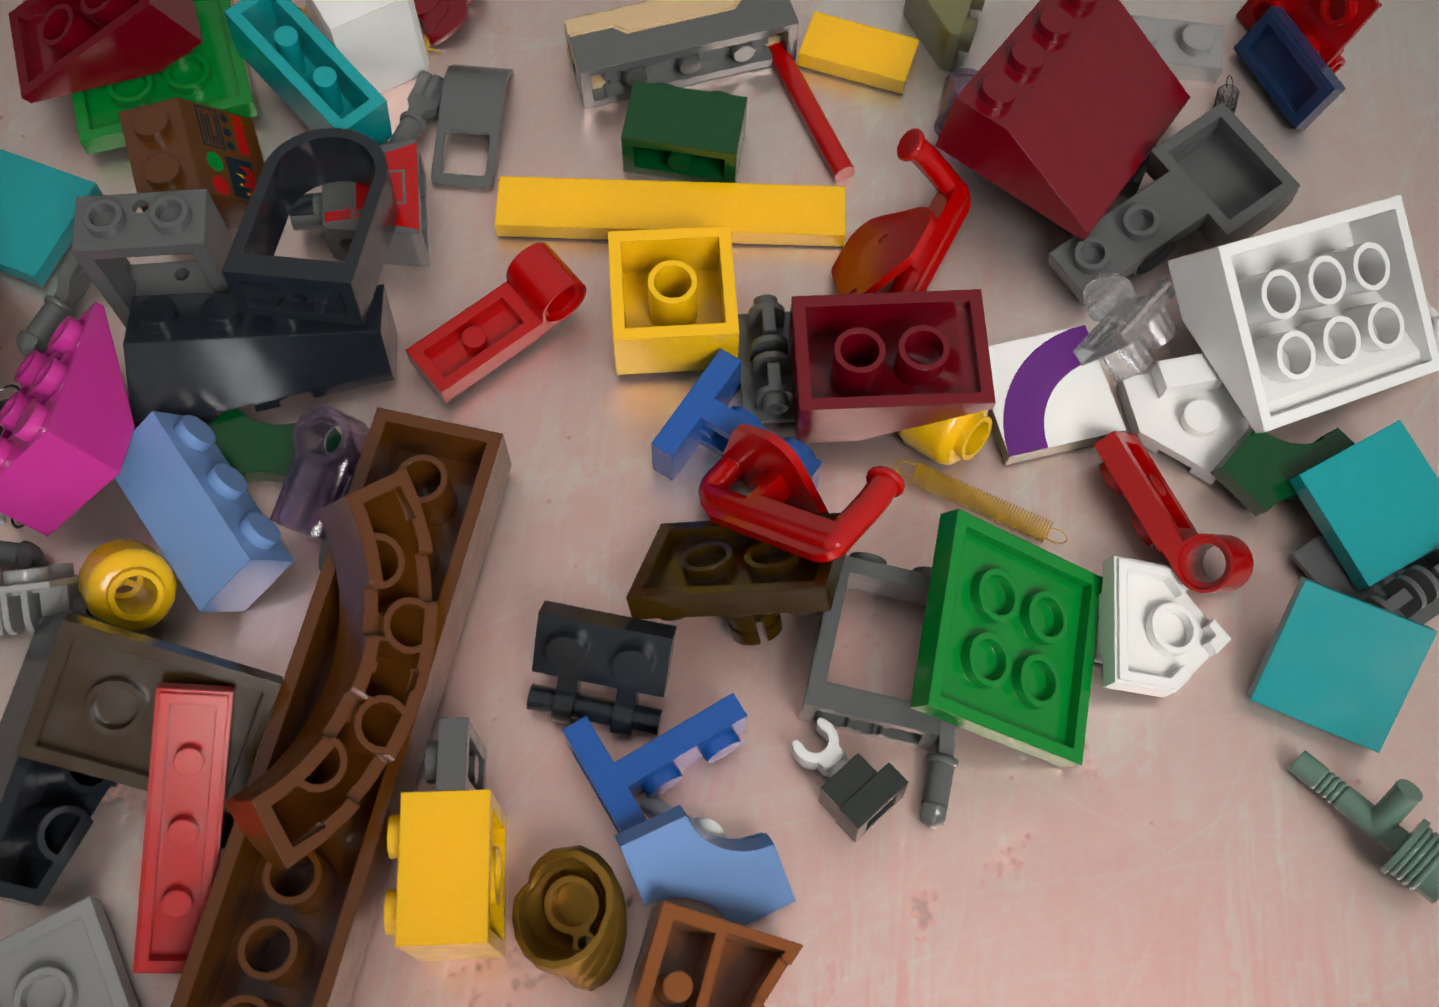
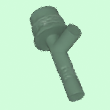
M1305 750L1288 771L1309 788L1315 789L1317 794L1321 793L1322 798H1327L1328 803H1332L1334 808L1391 853L1379 868L1382 873L1387 874L1389 872L1390 875H1395V879L1401 880V884L1407 885L1409 890H1415L1431 904L1435 903L1439 899V834L1433 832L1432 828H1429L1431 823L1426 819H1423L1410 833L1399 825L1423 799L1420 789L1406 779H1399L1379 802L1374 805L1354 788L1347 786L1346 782H1341L1340 777H1335V773L1330 772L1325 765Z

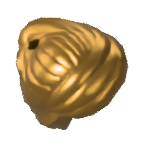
M576 845L554 848L541 856L531 869L528 883L514 897L512 923L515 939L524 956L537 969L556 976L565 977L575 988L593 991L610 980L623 957L627 936V911L623 890L611 866L598 853L584 846ZM586 937H588L591 940L588 943V945L586 943Z

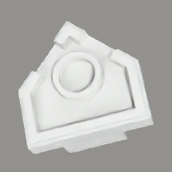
M1204 353L1157 361L1150 373L1122 377L1116 386L1131 434L1137 435L1144 447L1154 453L1160 450L1190 467L1189 473L1210 485L1216 480L1211 471L1242 437L1249 425V422Z
M1112 556L1103 562V593L1099 594V618L1094 662L1103 664V688L1163 698L1180 689L1191 678V674L1232 640L1215 618L1209 621L1186 593L1189 588L1179 580L1171 566L1120 556Z

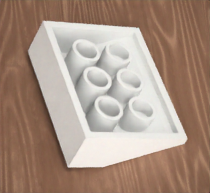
M1401 194L1167 261L1183 322L1255 433H1264L1439 371V350Z

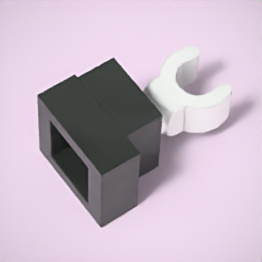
M819 718L816 724V731L827 742L825 750L818 753L809 752L801 742L794 740L792 743V755L797 763L804 768L818 770L822 775L830 778L820 788L819 802L836 819V823L856 842L903 798L908 781L890 762L877 772L859 753L849 760L844 750L838 745V732L833 724L824 718Z

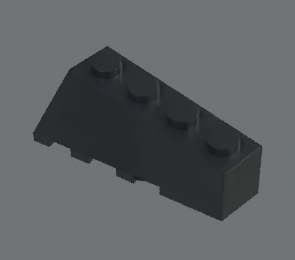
M377 285L364 326L239 314L230 292L133 296L123 349L130 407L135 425L134 430L151 411L183 416L192 415L208 424L217 421V413L254 405L256 412L281 407L280 402L292 395L310 392L314 398H319L394 380L397 330L385 285Z
M75 610L40 617L0 722V901L35 906L43 904L93 824L92 814L108 789L116 787L118 784L16 756L63 619L68 613L113 625Z

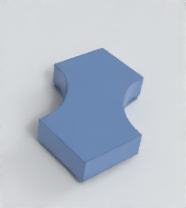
M678 805L614 835L644 905L670 898L698 900L713 907L726 921L746 926L796 901L775 844L767 833L763 834L761 832L737 839L717 837L706 833L694 825L683 808Z

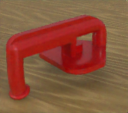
M918 128L910 129L902 136L897 146V156L903 162L911 161L933 185L937 193L929 207H917L872 218L861 225L850 236L831 269L839 294L877 293L893 279L894 281L887 293L926 291L969 212L971 196L967 184L942 154L925 139L923 131Z
M741 423L732 431L722 457L702 478L698 489V496L701 506L712 523L810 561L825 563L845 555L883 514L892 500L903 493L905 484L900 474L893 469L885 466L872 467L867 472V483L835 520L816 515L829 512L797 453L776 434ZM740 480L752 492L745 496L729 489Z

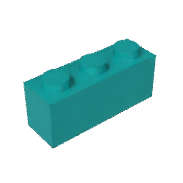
M241 0L224 11L237 52L311 130L324 128L349 129L368 136L378 145H382L392 137L387 100L291 0Z

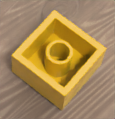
M730 225L608 231L612 332L616 375L705 370L720 349L738 358L739 322Z
M490 789L401 793L400 814L390 815L387 828L388 855L391 860L398 859L397 889H388L384 900V929L386 935H395L394 947L419 961L505 958L507 815Z

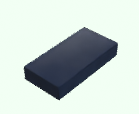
M1271 6L1233 48L1294 130L1306 129L1346 89L1283 7Z

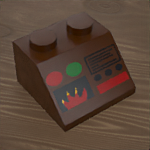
M178 97L118 112L137 193L207 189L228 230L240 226L265 163L252 118ZM148 205L140 206L143 212L149 207Z

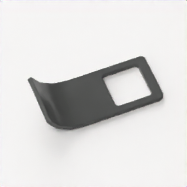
M456 64L448 67L441 92L431 171V181L434 185L486 190L493 188L506 85L509 77L513 75V69ZM447 133L486 135L490 137L485 175L473 176L441 172Z

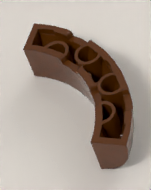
M406 468L354 491L316 511L329 541L339 587L340 618L337 645L331 671L313 713L292 745L272 767L250 786L225 801L239 828L254 848L269 863L281 869H288L319 847L358 810L361 805L358 802L373 786L386 764L392 763L399 754L415 721L428 683L435 650L438 603L437 601H432L431 571L428 556L433 552L421 502Z

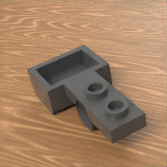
M1221 102L1152 149L1146 173L1154 182L1104 215L1085 241L1077 236H1073L1051 251L1048 257V264L1081 304L1085 306L1130 274L1138 277L1154 269L1170 255L1180 240L1196 229L1212 247L1250 237L1273 221L1289 206L1300 184L1233 112Z

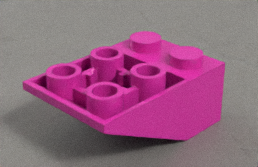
M96 301L77 320L70 315L63 319L53 332L47 345L49 348L44 353L34 349L28 354L14 376V381L21 384L19 391H16L7 400L0 411V426L3 427L0 435V512L47 537L121 472L135 428L104 306Z

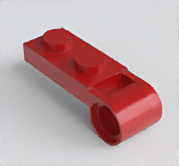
M539 242L525 248L509 265L506 273L507 281L406 349L412 365L445 404L538 340L545 332L571 315L584 300L587 291L586 286L548 244Z
M1113 431L1094 444V447L1104 461L1099 465L1104 480L1114 492L1119 495L1124 494L1135 512V515L1131 517L1135 531L1146 545L1151 548L1156 547L1158 552H1163L1177 577L1187 588L1199 593L1229 592L1242 587L1249 580L1253 571L1254 561L1247 544L1232 535L1198 534L1137 435ZM1213 546L1218 547L1222 551L1226 560L1224 573L1216 581L1206 574L1203 566L1204 556Z

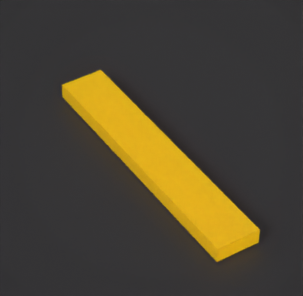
M499 176L495 230L497 236L608 240V231L730 225L731 241L737 244L844 247L845 186Z

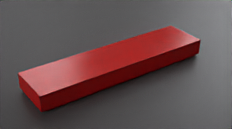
M159 682L156 687L133 973L182 974L220 864L235 696L234 686Z

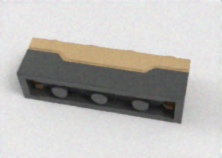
M651 0L602 12L587 13L579 17L563 20L568 59L584 109L630 99L634 81L653 84L667 83L674 87H683L772 66L773 57L769 46L782 41L786 53L791 54L794 60H796L799 22L790 0Z

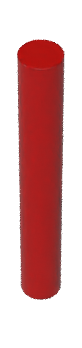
M782 41L769 46L773 57L772 66L833 178L837 182L853 176L855 168L793 56L786 53Z

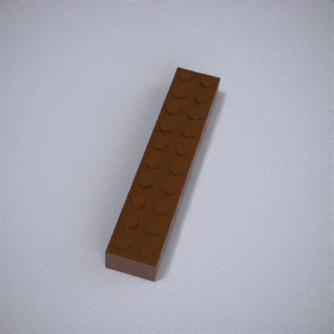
M377 407L348 494L406 468L421 502L433 552L428 556L431 571L432 601H437L438 618L435 650L429 679L417 716L399 754L392 763L386 764L373 786L358 802L361 804L358 810L325 842L288 869H281L269 863L254 848L236 821H234L170 1007H349L393 861L389 858L387 849L390 815L400 814L401 793L414 791L425 755L426 745L432 732L512 464L503 433ZM330 546L246 787L250 786L272 767L292 745L313 713L331 671L337 645L340 611L338 580Z

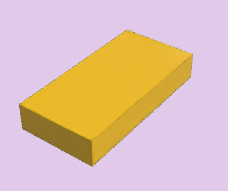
M814 11L798 53L797 65L903 94L920 39Z

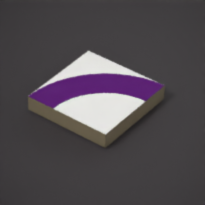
M1085 325L988 346L996 401L994 408L988 410V416L991 417L992 430L1005 465L1093 446L1113 431L1125 433V425Z

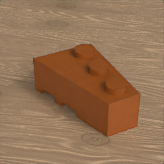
M663 901L651 909L623 1007H765L764 1003L787 966L793 963L803 945Z

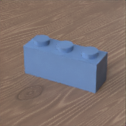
M151 411L133 431L121 472L115 477V480L199 612L246 611L294 560L280 540L281 534L278 527L272 520L263 515L248 493V484L240 472L230 466L216 445V437L212 429L205 422L192 415L183 416Z

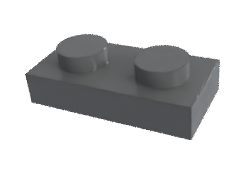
M468 717L439 718L438 740H428L426 745L425 777L427 784H436L435 791L484 790L486 788L487 749Z

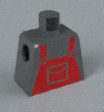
M406 139L379 145L387 159L399 209L397 224L384 264L430 266L426 170L417 139ZM339 181L323 184L322 192L304 194L297 200L290 211L293 229L297 231L323 228L334 258L345 261L370 187L356 182Z

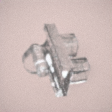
M1106 272L1098 274L1086 285L1083 292V303L1089 317L1099 323L1073 350L1082 366L1101 359L1116 382H1121L1146 370L1154 360L1149 351L1163 346L1180 330L1164 307L1176 294L1174 286L1168 277L1158 281L1145 296L1140 297L1137 296L1129 279L1115 273Z

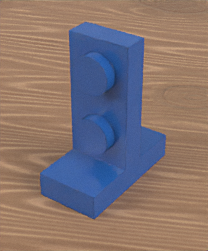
M722 349L719 350L652 441L653 470L674 481L700 444L722 457L732 431L739 424L744 423L767 430L762 426L760 420L745 408L739 406L728 407L740 389L741 360ZM792 437L784 438L783 440L792 447L801 459L817 488L822 461L818 460L813 451L803 442Z
M734 693L616 762H613L587 716L562 729L570 751L617 833H621L647 820L635 797L645 792L648 799L655 798L676 786L683 779L680 771L702 757L707 764H711L737 749L742 743L739 735L745 733L747 714Z

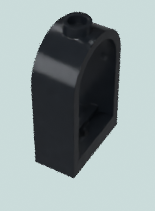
M316 129L292 137L278 146L269 155L263 165L222 269L223 276L239 314L359 326L365 325L399 215L398 203L387 159L383 150L374 140L349 129ZM339 181L356 182L370 187L345 262L274 256L290 211L297 200L305 193L320 185Z

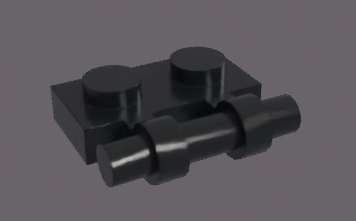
M545 600L538 612L532 671L558 676L557 688L532 683L527 698V709L551 714V721L571 725L574 719L580 720L587 716L592 723L610 726V733L631 737L632 731L658 736L663 710L638 705L639 695L642 693L664 698L669 680L677 626ZM581 682L617 688L616 700L580 693Z

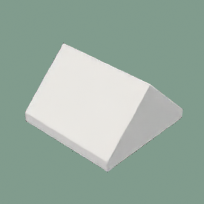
M305 0L313 24L380 94L417 78L422 70L427 72L430 64L414 0Z

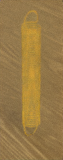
M898 461L895 464V468L899 462L916 465L912 477L904 476L911 478L909 484H911L916 474L912 484L914 485L919 475L916 487L922 476L918 488L923 479L924 482L921 489L927 480L924 490L930 481L927 489L928 492L933 482L930 493L936 484L932 494L937 489L935 494L937 495L940 490L938 495L940 497L943 491L941 496L943 498L946 492L944 497L946 499L949 493L947 501L952 494L950 502L955 495L953 503L956 501V505L958 502L959 506L962 503L961 507L965 504L964 508L968 505L967 510L971 506L970 511L974 508L973 513L976 511V514L978 512L979 515L982 513V516L985 514V518L987 516L988 519L991 517V520L994 518V522L997 519V523L1000 520L999 524L1003 522L1002 525L1006 523L1005 527H1011V530L1014 528V531H1020V534L1023 532V535L1026 533V536L1029 535V538L1031 536L1032 539L1035 537V540L1038 538V542L1041 540L1042 543L1047 538L1050 529L1058 530L1066 536L1063 531L1051 528L1053 521L1044 536L1050 520L1045 530L1043 531L1047 519L1040 530L1044 520L1043 517L1036 531L1041 516L1033 529L1039 515L1036 516L1032 524L1035 517L1034 513L1028 525L1033 513L1031 512L1025 524L1030 511H1028L1024 518L1027 511L1025 509L1021 517L1024 510L1022 508L1018 516L1021 508L1019 507L1014 517L1018 505L1013 511L1015 504H1013L1010 510L1012 505L1010 503L1007 509L1008 501L1003 510L1006 500L1001 506L1003 499L999 503L1000 497L997 502V496L993 501L994 495L990 500L991 494L987 498L988 492L986 495L985 491L982 494L983 490L979 493L980 489L976 492L977 487L973 490L974 486L971 487V484L969 486L968 483L965 485V482L962 484V480L959 483V479L956 482V478L953 480V477L950 479V475L942 474V472L939 473V470L937 472L936 469L933 471V468L930 470V466L928 468L927 465L924 467V464H919V461L916 464L908 461ZM1047 538V540H1049V541H1051V542H1054V543H1058V544H1062V543H1065V542H1066V541L1061 542V543H1060V542H1055V541H1052V540H1050V539Z

